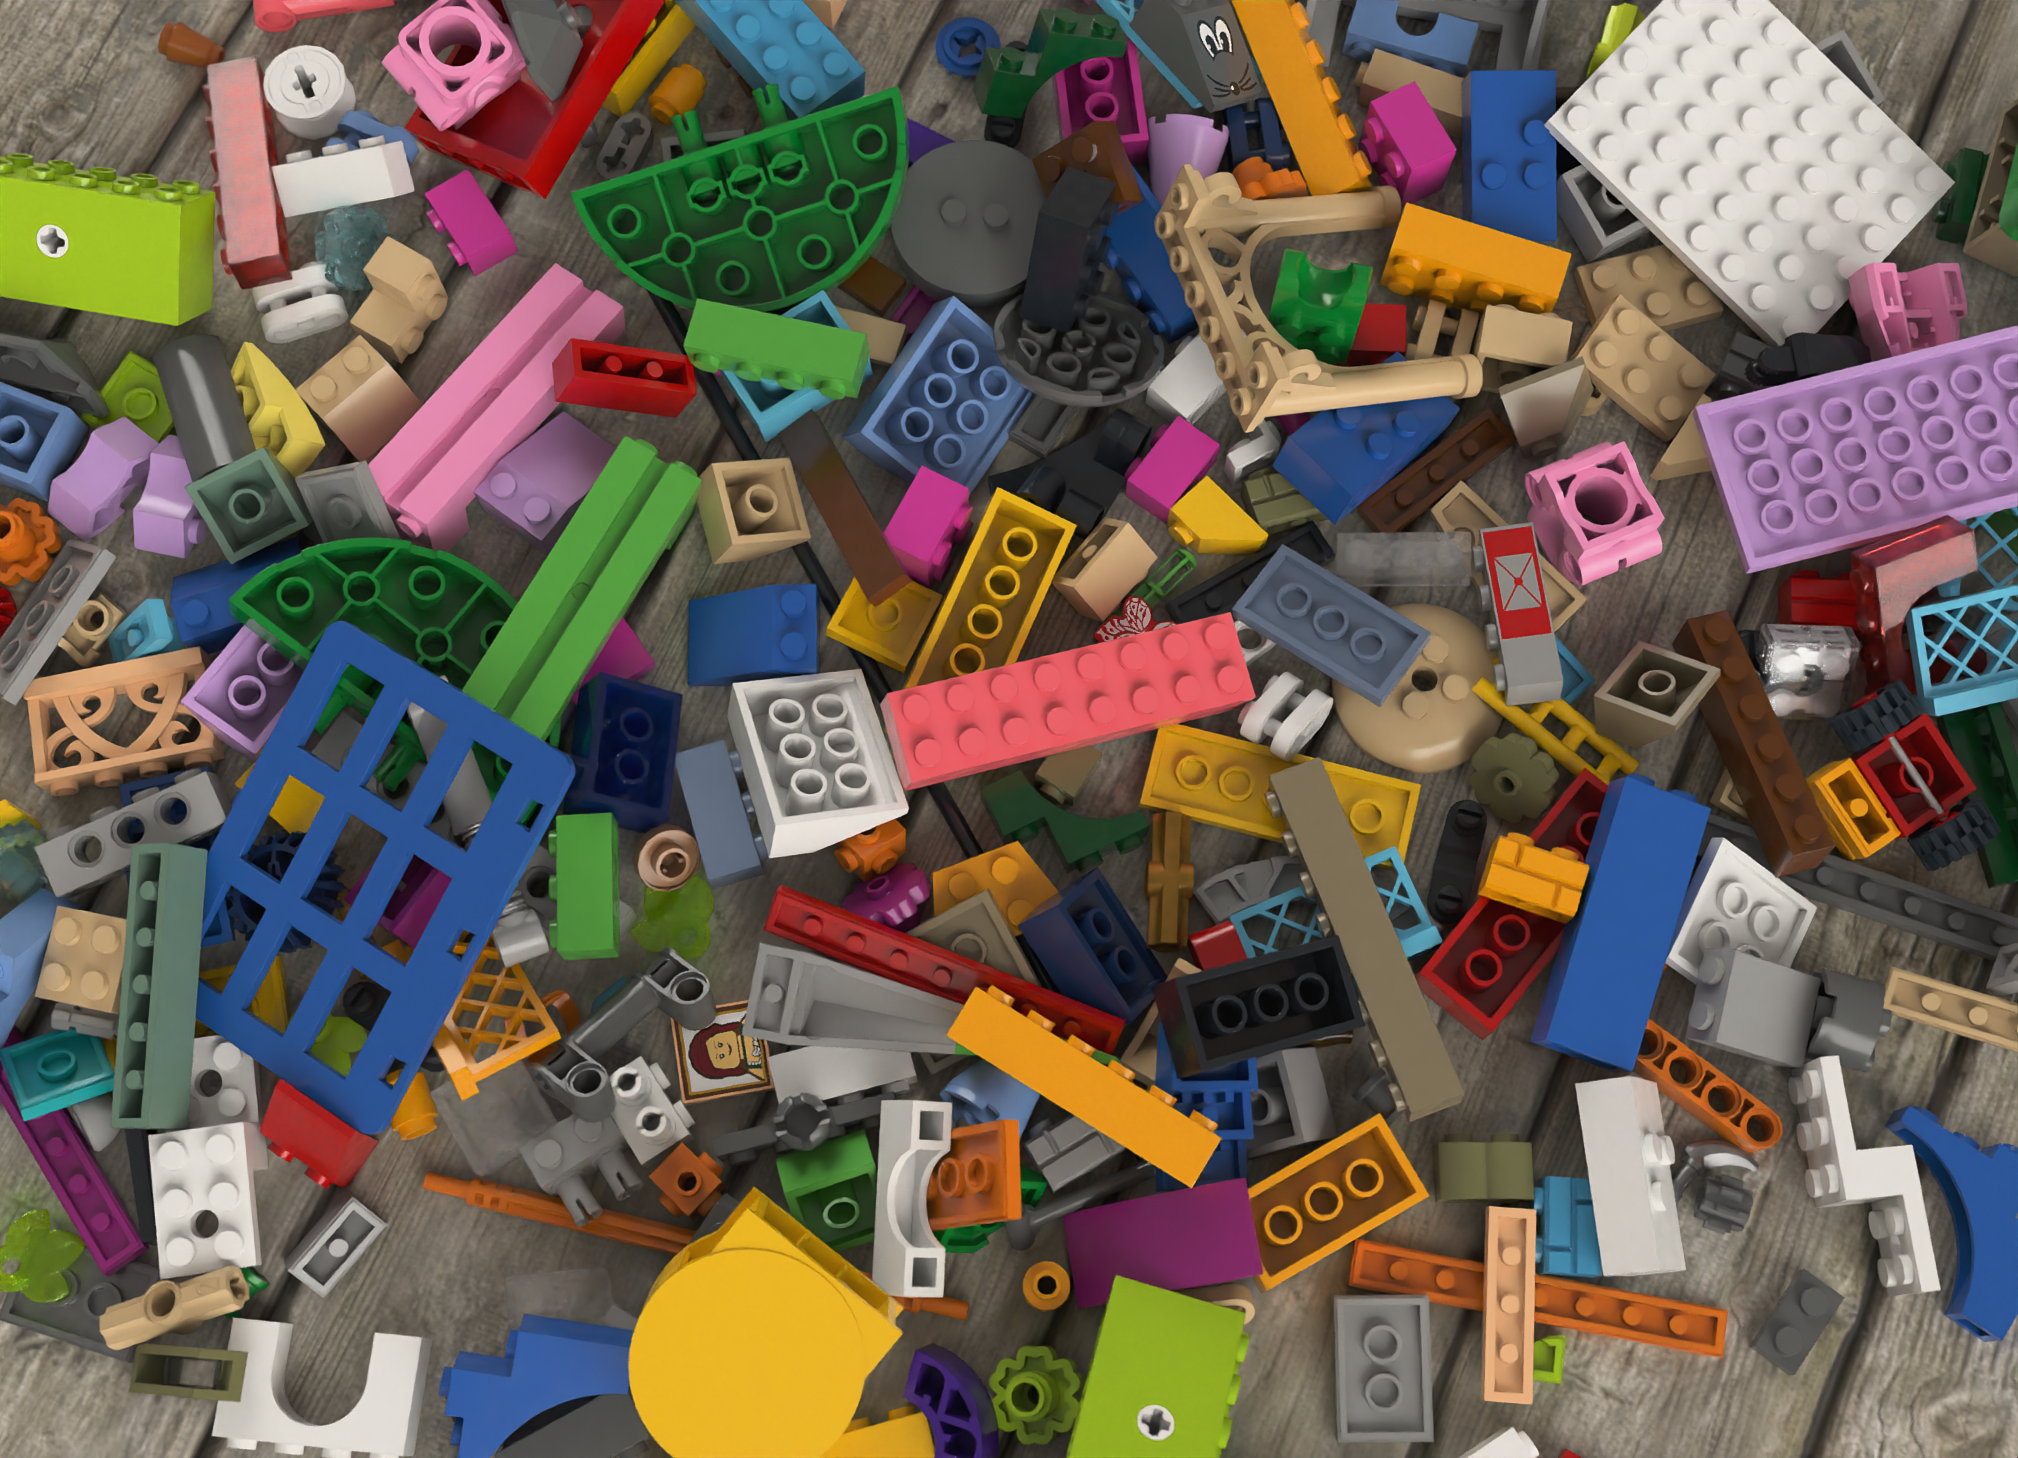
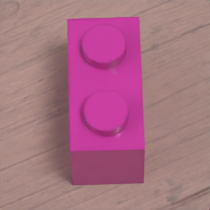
M469 169L424 193L431 207L425 214L438 235L445 231L451 239V242L447 243L446 246L459 267L466 263L473 275L477 276L518 252L510 231Z
M1177 416L1169 427L1163 424L1158 429L1150 442V446L1153 447L1144 459L1138 456L1129 466L1124 476L1127 479L1125 496L1166 525L1170 508L1204 478L1217 461L1220 448L1219 443L1180 416Z

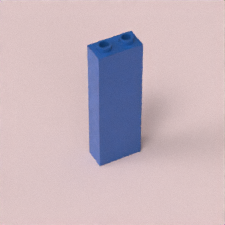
M1628 774V776L1612 781L1608 785L1585 860V864L1589 865V870L1578 908L1574 917L1565 925L1530 1042L1614 1073L1633 1072L1711 810L1709 807L1696 803L1697 797L1680 790H1670V792L1654 787V780L1638 774Z

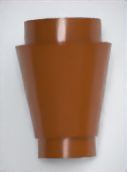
M168 22L161 32L158 43L159 53L165 55L170 62L207 69L211 68L218 71L225 58V47L218 45L183 22L177 24Z

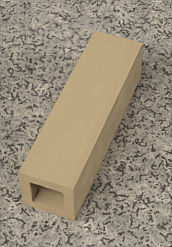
M1376 48L1370 63L1362 61L1354 82V86L1360 88L1357 104L1369 107L1370 101L1415 81L1446 133L1462 139L1461 83L1464 78Z

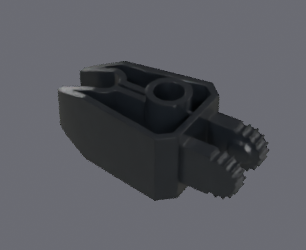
M1801 332L1786 337L1785 343L1782 346L1766 347L1758 354L1757 360L1753 359L1747 365L1745 375L1747 376L1746 379L1752 382L1753 385L1778 386L1870 363L1872 360L1869 347L1850 336Z

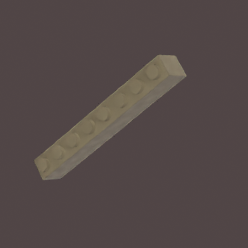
M1318 757L1269 775V792L1264 793L1267 807L1273 819L1280 817L1286 832L1281 833L1282 842L1289 858L1297 857L1303 872L1298 874V879L1306 899L1315 898L1320 910V914L1315 915V919L1322 938L1325 939L1339 935L1364 1022L1368 1024L1374 1039L1368 1042L1371 1055L1378 1069L1386 1067L1392 1084L1386 1085L1395 1111L1404 1110L1408 1122L1461 1103L1465 1094L1321 758Z

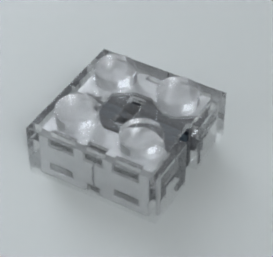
M1785 624L1761 625L1755 653L1759 669H1755L1777 719L1831 721L1839 712L1845 710L1860 649V643L1852 627Z

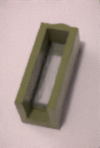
M138 1343L129 1392L240 1402L248 1352Z

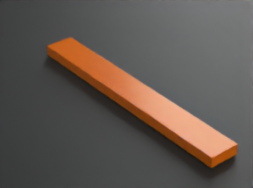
M1355 1239L1353 1241L1347 1287L1384 1294L1429 1295L1430 1303L1483 1313L1484 1263ZM1535 1273L1534 1323L1723 1358L1728 1310Z

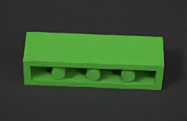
M697 298L683 345L690 362L700 370L711 373L718 372L719 369L735 372L742 379L754 382L760 381L761 378L774 380L780 386L790 390H801L802 387L819 390L822 395L832 399H844L845 396L858 398L870 354V347L865 333Z

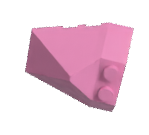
M1871 263L1863 266L1848 277L1851 288L1849 292L1850 305L1856 313L1862 340L1869 347L1872 362L1960 340V319L1968 317L1959 263H1936L1910 272H1897L1895 263Z

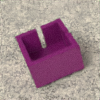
M414 854L401 878L406 887L402 892L397 888L395 889L376 926L414 950L452 878ZM370 867L366 869L343 899L350 906L353 905L370 873Z

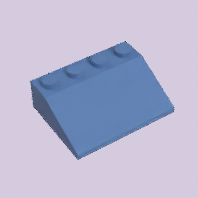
M951 296L933 304L843 438L875 464L910 485L921 466H924L969 488L970 496L1007 441L1010 431L1035 394L1018 383L1002 366L994 347V329L955 296Z

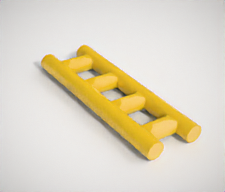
M1497 655L1492 660V664H1498ZM1483 676L1471 688V691L1527 737L1532 738L1539 747L1576 777L1586 768L1605 784L1609 785L1618 768L1628 776L1640 764L1612 739L1596 734V726L1562 698L1560 700L1533 703L1526 713L1518 705L1506 706L1504 692L1496 691L1494 683L1491 684ZM1549 711L1570 728L1562 741L1541 725ZM1583 740L1604 756L1596 770L1575 753Z

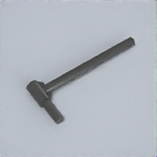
M1144 1160L1036 1208L1021 1201L1022 1219L1004 1221L1011 1247L1019 1251L1029 1249L1035 1242L1040 1226L1154 1177L1155 1165Z

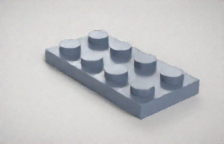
M1284 544L1281 545L1232 608L1234 618L1379 707L1382 706L1429 643L1431 632Z

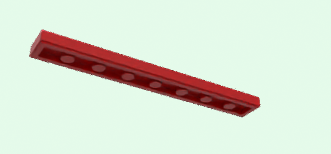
M780 885L776 890L763 928L764 931L870 973L965 1005L975 987L987 992L989 987L993 985L1015 999L1011 1008L1027 1017L1032 1009L1053 1022L1055 1026L1051 1033L1068 1040L1072 1034L1096 1050L1110 1055L1114 1052L1125 1023L1124 1019L784 885Z

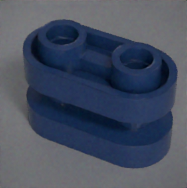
M1271 97L1255 99L1254 111L1243 112L1242 104L1222 109V126L1225 125L1229 130V138L1226 145L1229 173L1232 174V171L1240 163L1252 157H1261L1264 163L1270 164L1273 171L1282 170L1283 167L1290 165L1288 141H1281L1280 130H1283L1284 127ZM1256 128L1259 148L1249 149L1246 129Z

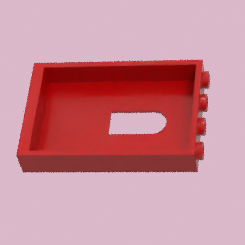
M488 0L503 17V24L508 23L511 27L502 1ZM566 0L573 8L577 6L590 8L593 18L589 29L582 39L583 47L558 99L552 101L531 80L525 66L520 70V79L488 102L457 130L450 126L443 131H439L419 106L404 129L431 152L546 199L665 0ZM456 44L444 64L452 67L464 66L472 62L479 53L470 46Z

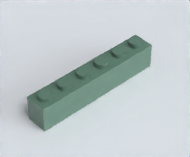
M174 843L132 845L110 1128L188 1130L208 850Z

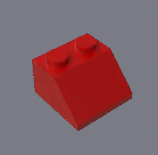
M280 1079L274 1088L259 1131L272 1140L267 1146L270 1151L291 1163L294 1157L305 1163L309 1167L304 1174L328 1189L331 1183L346 1188L379 1143L374 1137L357 1131L283 1079Z

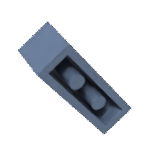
M725 739L672 754L706 875L713 890L764 875L761 861L769 859L762 833L753 835L749 819L757 816L750 792L741 794L737 778L744 776L738 751L729 752Z

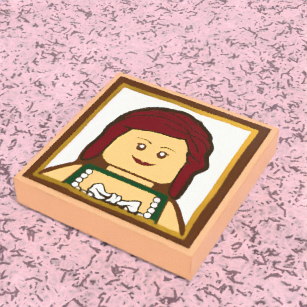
M749 1000L716 1005L717 1014L715 1020L711 1025L697 1031L687 1030L671 1018L682 1102L685 1106L775 1090L768 1057H770L768 1041L742 1035Z

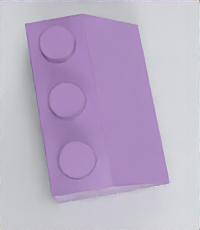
M244 625L180 702L220 740L252 763H255L304 670Z

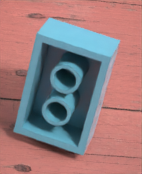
M824 290L781 315L850 330ZM869 358L862 383L874 376ZM719 369L721 376L765 443L776 437L779 432L812 409L816 412L836 400L822 395L819 390L802 387L801 390H790L780 386L774 380L761 378L760 381L756 382L748 381L738 377L735 372Z

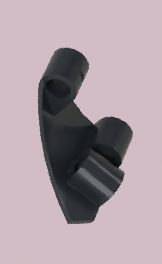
M1117 408L1108 419L1073 443L1046 456V458H1041L1010 471L988 476L987 481L991 497L997 487L1076 524L1077 526L1073 534L1085 540L1106 516L1127 480L1124 478L1125 473L1132 462L1140 456L1153 426Z

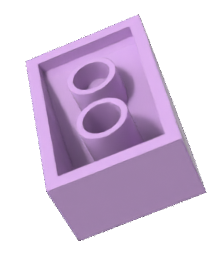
M563 411L503 457L476 488L474 494L486 513L548 556L617 448Z

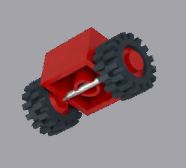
M1898 679L1886 684L1883 688L1876 689L1873 693L1867 694L1859 701L1851 704L1847 709L1842 710L1837 716L1833 717L1829 723L1847 751L1852 753L1846 758L1852 759L1886 810L1885 816L1891 818L1901 834L1895 839L1908 836V843L1926 870L1935 871L1940 867L1948 866L1953 861L1957 862L1963 859V856L1968 853L1972 854L1977 851L1978 847L1986 845L1990 842V839L1995 838L1998 832L2001 831V828L1979 797L1966 800L1961 805L1953 806L1977 788L1928 714L1918 715L1922 709L1903 680Z

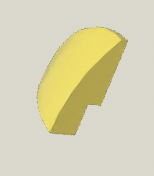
M244 342L230 373L255 448L257 450L265 446L296 478L312 464L326 444L306 404L288 379L253 343Z

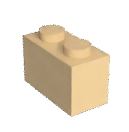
M1104 517L1055 574L1052 584L1079 615L1104 622L1120 608L1121 601L1134 585H1137L1146 577L1148 569L1158 557L1129 522Z

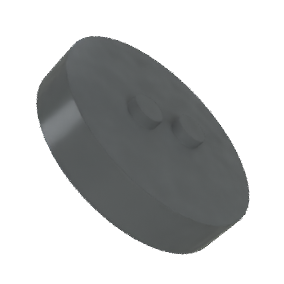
M965 140L949 143L930 151L907 170L906 183L900 205L891 223V235L897 261L903 272L917 288L937 301L955 296L969 309L1000 306L1024 293L1038 213L1047 200L1033 161L1021 152L1000 143L985 140Z

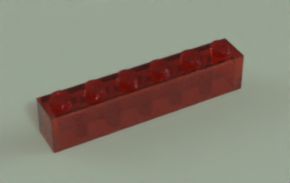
M256 55L207 65L208 83L203 84V93L206 103L212 112L211 116L206 117V123L210 137L215 141V148L210 149V158L213 168L219 177V181L213 182V189L219 206L222 207V214L217 215V225L222 239L226 242V248L220 250L224 270L227 275L233 274L242 290L291 280L293 278L286 220L271 167L277 166L279 163L272 106L267 101L263 88L265 74Z

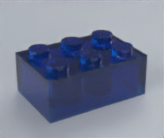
M599 672L579 689L570 755L575 765V776L565 794L563 814L612 813L618 822L619 828L644 834L669 820L683 694Z

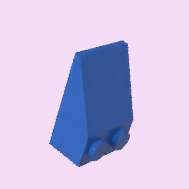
M816 584L768 585L689 601V687L732 686L733 683L820 673V599Z

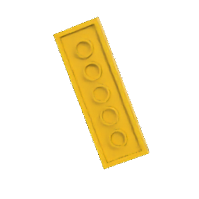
M1180 724L1159 728L1139 807L1160 813L1165 811L1182 812L1184 815L1191 816V821L1283 844L1281 833L1286 832L1280 817L1272 818L1264 798V793L1269 792V775L1315 758L1296 754L1290 761L1286 762L1272 754L1268 746ZM1322 760L1363 858L1365 859L1396 846L1404 864L1421 785ZM1390 860L1374 866L1395 872Z

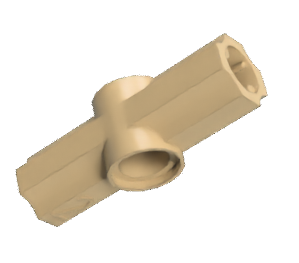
M234 1265L178 1284L168 1280L159 1281L153 1284L146 1291L145 1295L106 1308L105 1313L99 1316V1331L104 1336L107 1347L113 1350H120L170 1332L179 1335H189L196 1331L203 1321L243 1308L245 1301L249 1300V1284L245 1281L242 1270Z

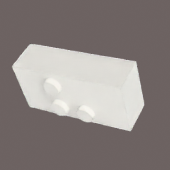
M1625 1076L1575 1084L1603 1276H1638L1686 1270L1670 1164L1675 1162V1152L1670 1136H1665L1657 1082Z

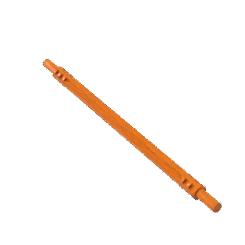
M432 1171L427 1172L423 1183V1189L466 1199L467 1205L677 1255L688 1246L697 1232L602 1208V1214L594 1219L592 1215L587 1213L583 1205L582 1208L590 1223L582 1227H576L574 1219L559 1197L477 1177L469 1181ZM860 1271L872 1281V1273ZM891 1296L904 1306L903 1311L919 1314L920 1310L964 1321H966L970 1302L947 1296Z

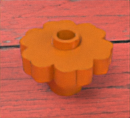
M1261 157L1249 158L1232 171L1243 198L1264 200L1302 197L1308 192L1306 189L1307 185L1299 171L1289 172L1287 168L1273 171L1270 164L1264 163Z
M15 498L7 507L0 504V583L5 586H16L22 577L30 582L38 581L53 563V558L50 554L57 552L62 547L58 524L50 517H46L45 510L36 502H27L24 499Z

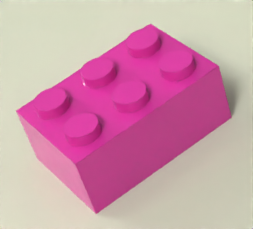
M1124 33L1128 44L1123 57L1108 56L1088 59L1071 65L1052 77L1059 137L1061 142L1093 121H1114L1132 166L1146 165L1149 136L1136 45Z

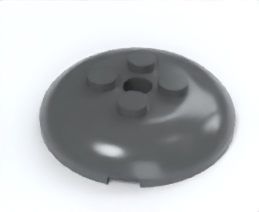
M1099 291L1096 297L1090 295V303L1083 320L1076 318L1068 334L1021 318L1020 312L1024 293L1009 301L996 318L993 342L997 357L1002 366L1023 387L1053 402L1076 407H1103L1118 404L1145 391L1153 383L1161 370L1164 357L1163 341L1160 335L1155 336L1148 327L1149 318L1128 302L1108 293Z

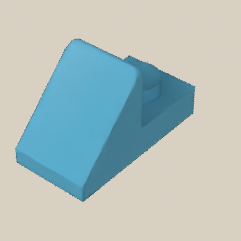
M146 599L108 637L114 663L183 650L176 621L167 616L163 599Z

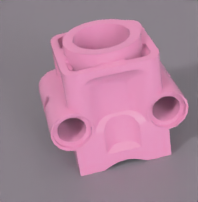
M438 0L400 31L398 36L399 44L382 61L383 66L407 94L415 96L413 101L439 131H443L450 126H453L456 130L460 128L488 102L520 79V70L526 66L512 28L508 23L503 24V17L488 0ZM454 44L470 46L479 53L472 62L464 66L452 67L443 64L437 59V56L444 48Z
M1606 441L1568 457V460L1561 459L1525 474L1526 491L1533 503L1527 514L1528 522H1533L1536 539L1548 562L1569 582H1574L1580 587L1617 572L1619 567L1624 569L1662 552V541L1657 528L1665 518L1654 497L1642 482L1636 463L1624 441L1613 446ZM1580 513L1591 516L1599 525L1584 519Z

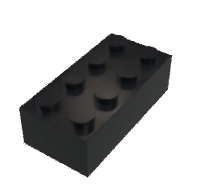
M1339 935L1177 977L1152 986L1178 1079L1366 1026Z

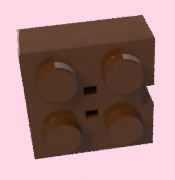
M1093 121L1032 159L1046 199L1067 167H1071L1117 183L1113 198L1114 201L1119 202L1116 216L1144 201L1114 121Z

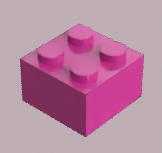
M1416 82L1409 83L1370 101L1358 148L1359 151H1363L1369 163L1372 164L1378 174L1379 185H1390L1397 190L1401 200V209L1405 207L1406 202L1412 204L1442 190L1456 152V147Z
M921 466L884 533L910 579L931 590L936 579L942 582L947 576L953 562V558L949 556L956 543L963 545L967 540L973 526V522L970 521L973 507L969 505V488L924 466Z

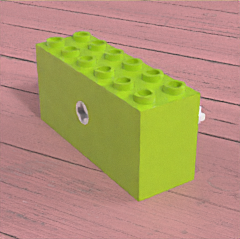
M20 153L6 154V158L0 157V297L179 326L213 308L215 192L200 189V184L193 181L176 180L171 185L159 183L158 177L151 174H131V178L116 176V170L107 167H90L89 171L75 169V163L70 161L49 160L47 164L33 162V156Z
M1115 1275L1100 1322L1066 1458H1220L1222 1448L1225 1449L1231 1431L1232 1419L1228 1418L1231 1405L1235 1404L1240 1388L1241 1376L1237 1375L1239 1365L1245 1359L1250 1340V1334L1242 1332L1246 1313Z

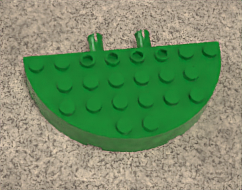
M778 84L766 85L770 104H768L765 91H762L761 87L752 91V96L755 99L764 126L761 131L707 147L697 111L684 112L689 130L687 129L684 117H681L680 114L671 118L683 155L571 192L570 194L579 216L594 241L623 273L653 294L693 310L697 298L770 314L788 311L822 290L826 294L850 278L875 251L892 223L900 205L909 164L908 121L899 87L895 86L801 118L788 120Z
M381 537L331 541L301 550V554L288 558L279 564L274 563L246 582L228 600L230 613L234 618L303 670H305L327 627L334 622L344 621L357 626L435 675H445L448 682L460 690L464 688L517 605V601L493 578L451 553L413 545L411 541ZM348 663L312 732L321 736L345 706L354 708L364 717L368 718L384 684ZM407 710L392 736L397 745L372 774L379 783H382L385 779L386 784L384 787L393 792L418 761L428 763ZM561 717L545 741L555 748H558ZM474 741L471 748L493 802L513 764ZM534 800L532 801L521 824H527L539 803Z

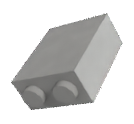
M1705 948L1698 970L1699 977L1693 1004L1689 1012V1023L1685 1038L1769 1065L1802 1069L1821 978L1737 950Z

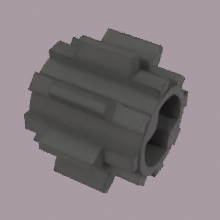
M1723 1173L1715 1178L1708 1176L1703 1179L1697 1191L1693 1207V1216L1704 1220L1703 1228L1723 1235L1725 1232L1730 1234L1731 1230L1739 1232L1744 1229L1749 1219L1754 1199H1752L1753 1192L1743 1188V1180Z

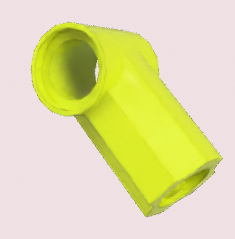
M1628 3L1611 6L1603 28L1601 41L1597 43L1589 65L1587 79L1644 21L1645 15L1639 11L1638 6Z

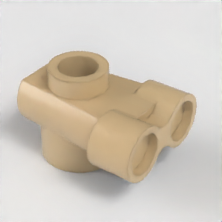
M100 592L93 600L86 601L57 645L64 649L79 665L85 669L90 668L102 655L99 651L100 647L124 618L126 612L107 595ZM100 612H103L104 622L99 628L95 624V617Z

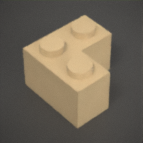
M387 236L363 269L373 290L349 323L357 336L361 335L374 349L402 364L408 354L414 353L419 348L423 340V333L433 320L439 319L444 313L449 297L430 259Z

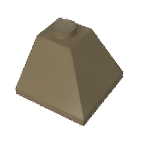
M1583 356L1498 388L1525 459L1531 456L1534 459L1548 457L1556 453L1558 447L1566 444L1594 391Z

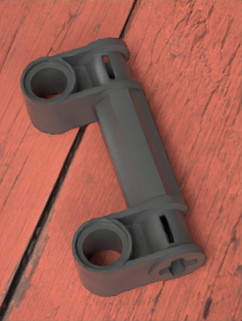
M670 947L663 948L659 952L660 958L643 973L637 971L575 1028L558 1041L559 1047L541 1063L534 1062L528 1067V1071L537 1085L546 1094L559 1100L581 1120L591 1123L600 1122L608 1118L615 1110L616 1097L607 1071L596 1061L655 1008L658 1007L687 1030L697 1031L704 1029L715 1020L717 1009L708 978L705 974L687 963Z

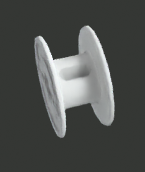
M302 45L289 48L275 57L266 69L263 81L265 97L275 110L276 117L284 129L299 138L316 140L332 136L339 131L337 126L346 111H354L356 96L354 87L346 78L344 66L335 54L322 47ZM309 87H312L315 96L308 98L305 91Z

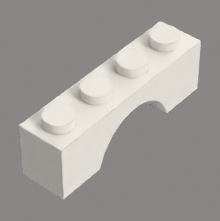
M881 1100L872 1281L891 1296L943 1297L946 1248L938 1242L930 1228L926 1197L929 1179L936 1163L950 1151L952 1103Z

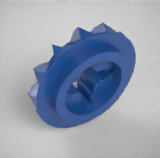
M962 17L947 23L938 33L935 42L938 64H942L947 69L949 75L953 73L959 74L965 80L969 76L978 74L986 47L1000 49L1001 46L995 29L987 22L973 17ZM976 41V54L974 55L969 52L966 56L960 58V45L968 47Z

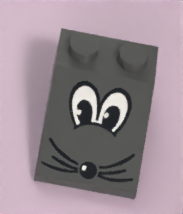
M1144 0L1129 26L1210 113L1258 99L1261 96L1263 90L1228 0Z

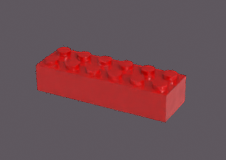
M1584 768L1528 836L1535 841L1534 847L1549 852L1555 847L1564 848L1578 854V861L1585 863L1608 785ZM1480 895L1440 947L1416 974L1415 978L1420 990L1477 1037L1484 1040L1497 1028L1558 951L1566 924Z

